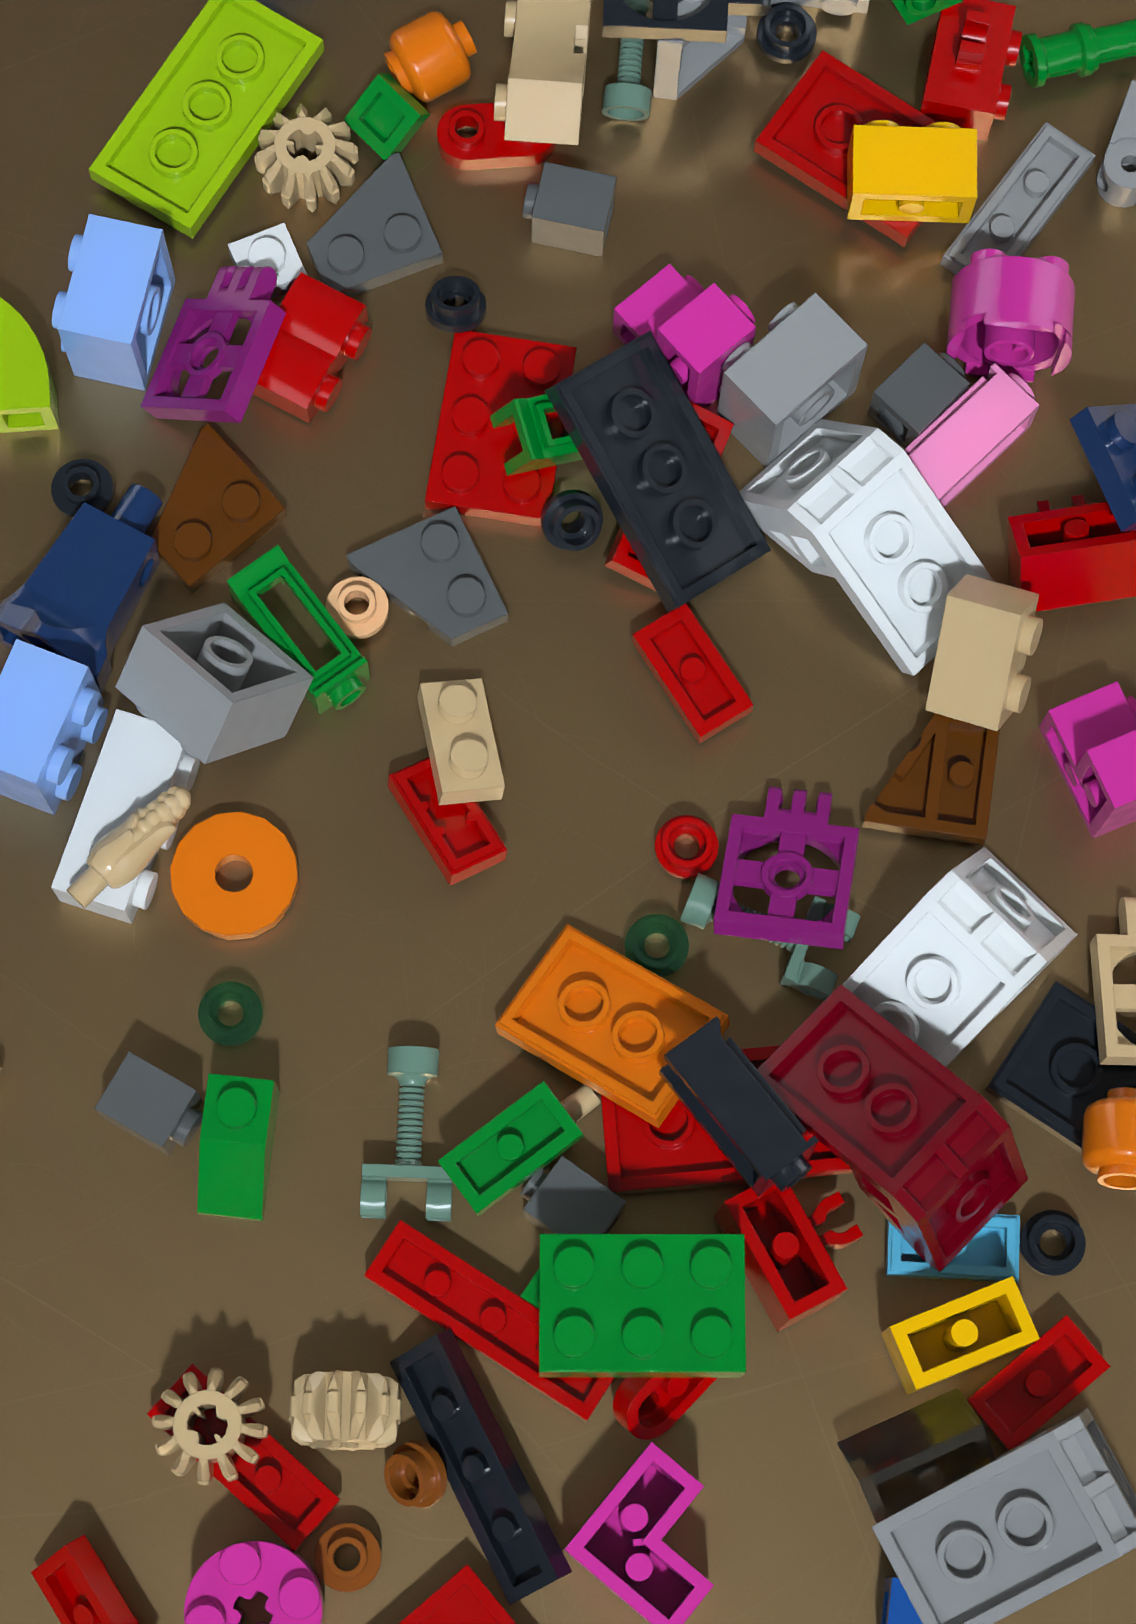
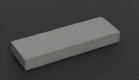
M1046 122L943 255L940 265L956 275L962 268L970 264L972 253L986 248L1000 250L1007 256H1023L1091 167L1096 155Z

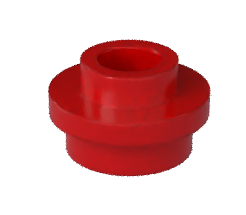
M680 815L671 818L662 825L657 833L655 840L656 859L660 866L674 877L692 879L696 878L698 873L703 875L713 866L717 858L719 848L717 835L710 824L697 816ZM681 839H690L696 843L698 853L691 858H683L675 852L674 845Z

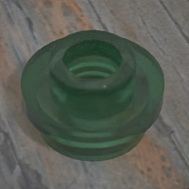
M651 914L644 916L630 927L626 935V957L662 978L676 973L683 966L688 956L689 940L686 931L678 921L667 915ZM654 937L661 938L667 943L669 951L663 957H651L644 948L646 941Z
M234 981L219 983L209 989L203 996L198 1009L199 1023L205 1035L216 1044L227 1047L239 1046L250 1041L260 1030L264 1017L262 1003L255 991L243 983ZM228 1005H238L243 1009L242 1020L233 1026H227L220 1022V1013Z

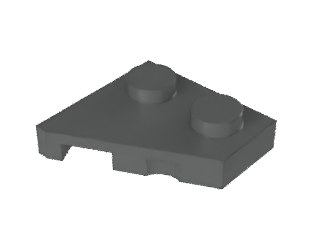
M399 152L390 155L307 242L308 254L320 282L349 297L443 263L442 250Z
M455 506L346 555L347 563L352 572L359 577L363 575L378 583L390 595L392 602L408 614L417 615L427 623L429 630L451 646H455L509 621L508 612Z

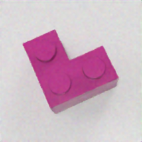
M668 264L614 308L612 333L625 345L651 331L688 400L706 409L720 397L719 388L722 385L723 373L725 372L722 369L723 364L745 342H750L753 345L756 326L754 325L755 319L752 312L738 296L731 294L727 297L715 283L704 290L700 283L692 276L686 275L683 278L671 264Z
M1117 681L1048 710L1039 725V729L1092 839L1136 821V700L1132 696L1125 697Z
M651 1442L567 1545L564 1552L649 1624H684L714 1584L666 1545L662 1538L703 1489L704 1485Z

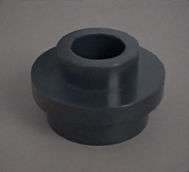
M784 3L773 7L769 14L761 17L757 27L756 38L760 50L766 57L778 63L790 64L803 60L811 53L816 42L817 30L814 20L806 10L796 4ZM788 31L794 34L796 40L782 41L776 35L779 32Z
M448 276L437 281L425 301L426 317L439 330L450 333L467 332L483 322L486 316V299L478 285L471 279L463 276Z
M77 459L66 463L56 472L51 484V494L58 510L66 517L72 519L84 502L105 512L110 507L114 498V483L108 470L100 463L89 459ZM79 480H88L93 483L91 491L83 496L74 495L71 493V488Z
M566 490L555 495L545 505L541 515V529L547 540L556 548L569 551H580L591 546L597 540L603 523V513L600 505L592 495L582 490ZM579 511V515L573 523L568 525L561 524L568 514Z
M1058 1210L1039 1212L1024 1224L1020 1232L1019 1249L1021 1256L1032 1270L1041 1275L1050 1277L1064 1275L1072 1271L1084 1256L1086 1248L1084 1232L1080 1224L1065 1212ZM1052 1232L1060 1237L1062 1250L1059 1255L1051 1256L1042 1250L1040 1238L1043 1233Z

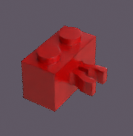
M963 0V2L940 11L920 112L936 122H950L958 125L960 128L977 129V139L987 141L993 119L1004 121L1009 105L1012 85L1001 83L1004 66L1015 67L1023 31L1012 29L1016 6L989 0Z
M1083 494L1071 496V507L1051 510L1049 500L1037 501V512L1008 516V575L1012 587L1039 594L1036 612L1136 597V530L1121 532L1108 502L1087 505Z
M774 1185L759 1197L749 1188L724 1201L714 1215L723 1234H744L745 1274L777 1333L834 1303L848 1289L826 1249H842L860 1240L863 1234L859 1226L856 1224L842 1233L829 1230L820 1236L815 1231L816 1228L822 1226L826 1221L827 1213L837 1210L845 1203L839 1191L823 1199L814 1209L811 1216L807 1217L791 1187L781 1192Z

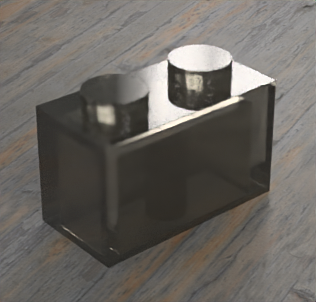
M958 1387L837 1442L857 1494L874 1524L996 1459L982 1422Z

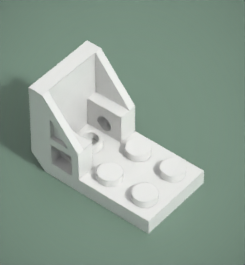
M820 419L739 491L759 529L811 572L833 577L837 580L902 673L914 676L936 656L947 594L966 574L994 581L904 449L879 428Z
M983 847L948 872L843 983V986L938 1062L947 1067L983 1028L1000 1014L1067 947L1077 934L986 847Z

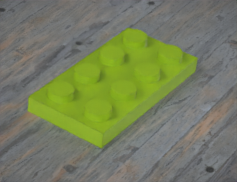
M208 0L89 167L91 179L193 239L258 147L260 131L269 130L272 127L276 112L281 113L323 54V39L255 0Z

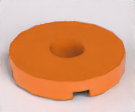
M245 812L216 814L194 825L178 843L170 866L172 893L185 918L202 931L225 940L254 938L274 928L286 915L285 912L291 906L299 886L297 858L284 833L265 818ZM230 861L245 862L253 870L250 884L238 892L226 891L217 883L219 870Z

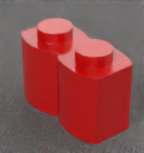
M301 272L279 306L286 314L253 395L310 423L318 410L327 413L335 403L343 384V380L338 378L337 375L348 358L357 361L363 354L370 340L372 328L367 326V305Z

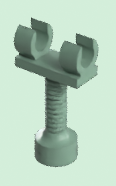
M624 0L637 13L650 19L653 18V2L650 0ZM620 38L618 79L616 83H611L604 87L602 113L609 118L622 121L645 120L650 117L652 91L646 86L641 85L640 81L644 39Z
M698 873L679 921L703 930L708 923L713 922L720 882ZM815 896L804 920L818 921L832 911L835 904L827 903L826 900ZM745 905L740 906L745 913L757 914L755 909L751 911L750 907L745 909ZM851 910L848 912L844 942L850 943L851 938L853 939L861 918L860 915ZM768 941L769 943L774 942V945L777 946L780 944L782 948L786 946V949L791 953L779 984L788 988L792 987L805 995L823 1001L831 995L838 975L823 966L803 961L809 945Z
M394 1046L388 1048L387 1075L395 1077L401 1086L399 1088L401 1094L398 1096L401 1099L398 1101V1105L401 1107L398 1108L400 1113L397 1116L400 1119L397 1121L399 1125L397 1131L400 1133H397L396 1136L399 1138L396 1140V1144L399 1146L396 1147L398 1153L395 1156L399 1159L395 1160L394 1165L362 1164L361 1218L386 1219L387 1182L408 1181L427 1182L426 1221L451 1222L453 1181L442 1167L422 1166V1162L419 1160L422 1158V1154L419 1153L422 1152V1148L419 1146L422 1145L420 1139L423 1138V1135L420 1134L423 1132V1128H421L423 1121L421 1120L424 1118V1115L421 1114L424 1112V1109L421 1108L424 1106L422 1100L425 1097L422 1095L425 1093L423 1087H425L429 1079L439 1076L440 1050L420 1046Z

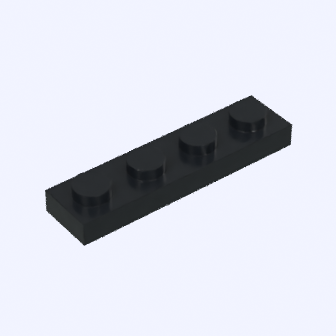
M448 1329L437 1333L390 1361L389 1363L430 1445L444 1462L447 1480L509 1605L571 1573L572 1570L452 1330Z

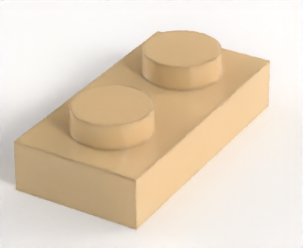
M482 678L420 683L417 699L439 805L501 800L505 784Z

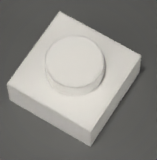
M285 223L228 244L229 254L234 266H269L274 269L277 275V283L270 299L286 294L301 272L307 275Z

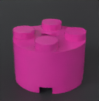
M990 248L972 253L970 264L962 268L954 276L951 283L947 354L954 360L957 357L965 362V373L977 379L982 377L986 379L990 367L994 363L1007 375L1014 373L1026 383L1034 382L1035 371L1051 367V376L1064 370L1072 357L1075 285L1072 278L1068 275L1069 264L1062 258L1055 256H1044L1037 259L1023 256H1007L1000 250Z
M246 1541L233 1544L218 1551L199 1568L186 1594L184 1623L243 1624L245 1612L238 1607L240 1598L243 1597L250 1600L258 1592H262L268 1597L265 1609L273 1615L269 1624H323L324 1598L316 1574L300 1554L276 1542ZM259 1621V1622L256 1623V1624H267V1623H266V1622Z

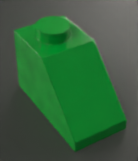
M208 1074L199 1140L198 1214L263 1221L280 1097L279 1089L274 1080Z

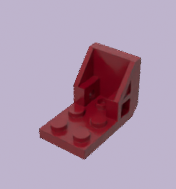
M842 984L757 1069L804 1128L850 1166L860 1189L916 1253L939 1273L1028 1180L1011 1128L991 1104Z

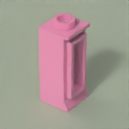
M994 363L990 367L986 379L984 377L980 378L904 451L943 508H945L1030 428L1039 404L1035 401L1032 389L1021 377L1014 373L1007 375Z

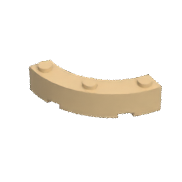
M506 0L504 37H513L514 41L508 84L496 83L494 121L505 122L504 140L565 145L579 144L591 0Z

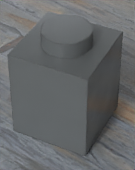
M545 162L540 184L529 182L523 206L522 218L532 220V243L603 257L615 205L617 177Z
M924 342L873 392L867 415L906 449L967 392L970 383L965 379V373L961 366L951 356L944 352L937 354Z
M128 1052L95 1106V1110L105 1120L170 1156L177 1143L186 1147L196 1134L202 1123L203 1112L198 1110L203 1100L194 1088L133 1053Z
M563 1156L560 1157L553 1168L546 1165L535 1173L520 1194L529 1201L523 1209L524 1218L547 1234H608L626 1208L625 1200Z

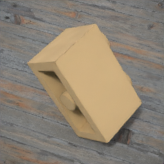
M966 574L947 594L925 708L926 711L994 731H998L1013 712L1021 713L1031 686V677L1023 675L1026 656L1034 654L1043 628V619L1035 617L1039 594Z

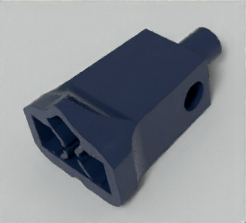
M131 484L111 516L84 502L28 580L17 591L3 599L0 603V642L12 650L16 639L88 666L102 694L112 672L111 658L114 647L160 564L156 540L144 533L163 505L161 499L149 489L138 484Z

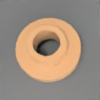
M350 577L340 581L332 588L327 597L326 610L348 638L364 639L382 629L388 618L389 604L385 591L378 583L365 577ZM356 597L363 598L369 603L368 609L359 615L351 614L345 608L348 601Z

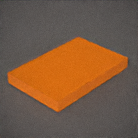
M567 924L495 1023V1028L502 1037L659 1128L679 1099L659 1075L660 1069L667 1065V1062L663 1059L664 1055L716 1016L720 1020L721 1037L729 1027L730 1021L729 1016Z

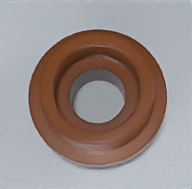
M410 1440L395 1449L393 1455L386 1462L384 1478L387 1489L391 1496L401 1505L426 1508L439 1502L444 1496L447 1487L445 1465L436 1450L426 1442Z
M343 1523L333 1526L320 1537L314 1551L315 1570L319 1578L328 1587L336 1591L355 1592L369 1585L379 1572L381 1566L379 1543L369 1530L360 1525ZM345 1544L354 1545L360 1553L359 1564L351 1571L339 1569L334 1559L337 1549Z

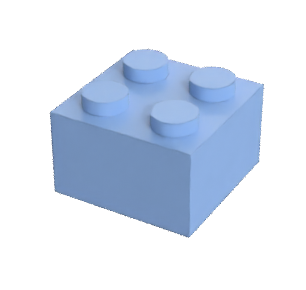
M89 214L84 234H75L71 242L68 269L73 273L68 291H59L56 296L52 312V326L59 332L61 351L66 352L74 376L146 391L176 281L163 229Z
M16 639L0 674V795L55 816L61 800L70 801L75 794L83 770L82 766L78 765V761L86 743L95 744L99 739L106 723L108 710L103 707L104 699L88 666Z

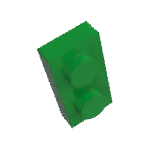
M543 1081L440 1158L438 1162L475 1213L480 1216L585 1135Z

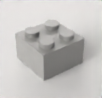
M816 293L800 306L795 302L785 306L770 322L768 326L770 332L754 346L750 342H745L727 358L722 367L725 372L723 373L722 385L719 388L720 398L717 415L734 423L731 433L765 468L820 419H825L856 391L868 344Z
M221 603L143 625L115 687L136 705V708L142 715L154 720L174 737L186 753L207 764L285 737L314 677L226 603Z

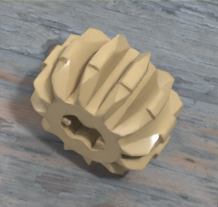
M301 103L296 110L295 119L289 120L286 116L276 112V116L273 118L275 130L260 131L258 141L259 147L262 150L256 152L257 155L254 156L256 170L260 174H264L262 178L264 190L269 195L281 192L282 204L287 209H290L301 198L305 199L307 209L313 213L318 205L317 198L321 196L336 205L340 199L338 186L352 187L355 181V172L351 166L356 165V162L359 161L357 146L349 142L351 139L350 128L345 121L332 124L331 112L326 107L314 118L308 117V111Z
M220 1368L210 1369L207 1390H202L196 1375L193 1372H188L183 1375V1384L190 1396L183 1400L177 1393L166 1389L161 1395L165 1403L177 1410L174 1417L162 1414L153 1416V1427L162 1430H173L174 1432L173 1436L163 1439L156 1444L155 1449L161 1456L170 1455L181 1448L183 1449L172 1467V1472L179 1477H183L188 1473L195 1461L199 1459L196 1474L198 1484L204 1486L211 1484L214 1463L216 1462L219 1463L221 1472L226 1480L232 1482L238 1479V1470L231 1458L237 1453L251 1464H256L260 1458L254 1449L243 1443L246 1436L258 1439L268 1437L269 1428L259 1423H247L246 1418L256 1415L265 1409L264 1401L258 1397L252 1398L240 1405L237 1404L247 1391L249 1382L241 1376L236 1378L223 1394L224 1374ZM216 1408V1416L222 1421L227 1422L228 1427L223 1437L218 1434L214 1435L217 1443L205 1445V1437L194 1431V1424L198 1416L204 1420L207 1419L204 1413L205 1410Z
M339 1370L334 1372L316 1371L313 1374L300 1376L294 1380L293 1395L289 1400L288 1421L291 1422L292 1439L300 1445L310 1446L312 1449L325 1448L331 1451L375 1450L376 1448L388 1447L396 1442L398 1425H400L402 1400L399 1399V1383L379 1373H362L359 1370L353 1372Z

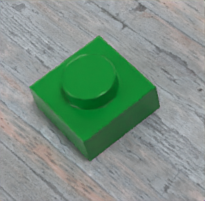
M389 73L377 74L343 121L386 161L390 155L402 152L430 113Z

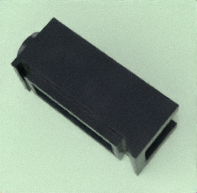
M717 1016L664 1055L663 1059L667 1062V1065L660 1069L659 1075L758 1197L774 1185L781 1192L786 1191L812 1169V1165L807 1160L810 1158L819 1140L815 1136L808 1141L803 1138L806 1129L733 1039L730 1037L726 1041L723 1040L721 1037L720 1020Z

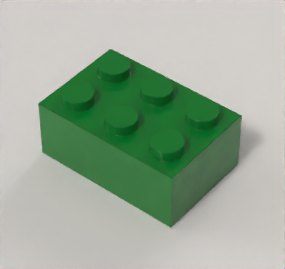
M540 1234L539 1377L741 1378L746 1373L744 1234Z

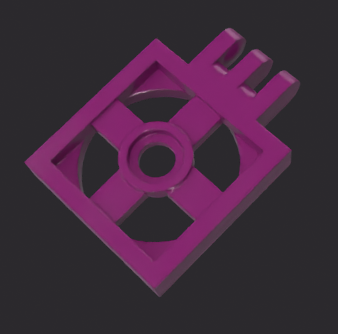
M223 266L217 272L207 299H185L140 407L158 419L241 423L286 312L270 300L277 283V275L272 267ZM238 319L249 320L251 327L244 344L231 345L229 340ZM214 349H218L215 360L208 367L204 368L203 362L207 354ZM182 370H187L190 376L180 397L179 382ZM222 371L232 372L220 399H205L213 379L219 376Z
M769 786L764 817L732 814L714 915V934L843 949L859 844V828L829 825L833 793L820 792L816 802V812L806 811L808 790L794 789L791 809H782L783 788ZM779 842L778 854L773 855L766 862L742 860L753 850L761 846ZM806 844L826 854L835 863L838 870L812 868L810 863L804 858ZM790 870L795 872L800 880L794 887L783 888L777 885L774 878L779 872ZM734 886L764 889L766 894L770 896L768 915L745 913L733 896ZM805 895L836 897L835 907L818 921L794 919L797 900L802 899Z

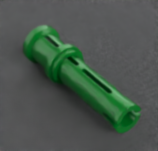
M1136 19L1092 28L1090 24L1078 22L1071 24L1068 31L1038 37L1035 33L1024 34L1021 39L1019 54L1021 67L1027 83L1031 88H1039L1045 85L1047 79L1073 73L1082 78L1088 77L1098 70L1099 64L1135 57Z

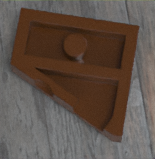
M208 423L199 432L152 538L156 540L159 558L193 594L286 518L287 513L285 507Z
M935 713L876 800L865 812L862 827L984 845L987 839L1000 729L994 731Z

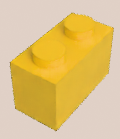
M876 120L865 125H853L847 152V219L969 223L977 199V129L960 128L958 125L950 122L932 123L926 127H905L888 120Z
M1013 1276L889 1326L881 1333L907 1395L1028 1346L1040 1339Z

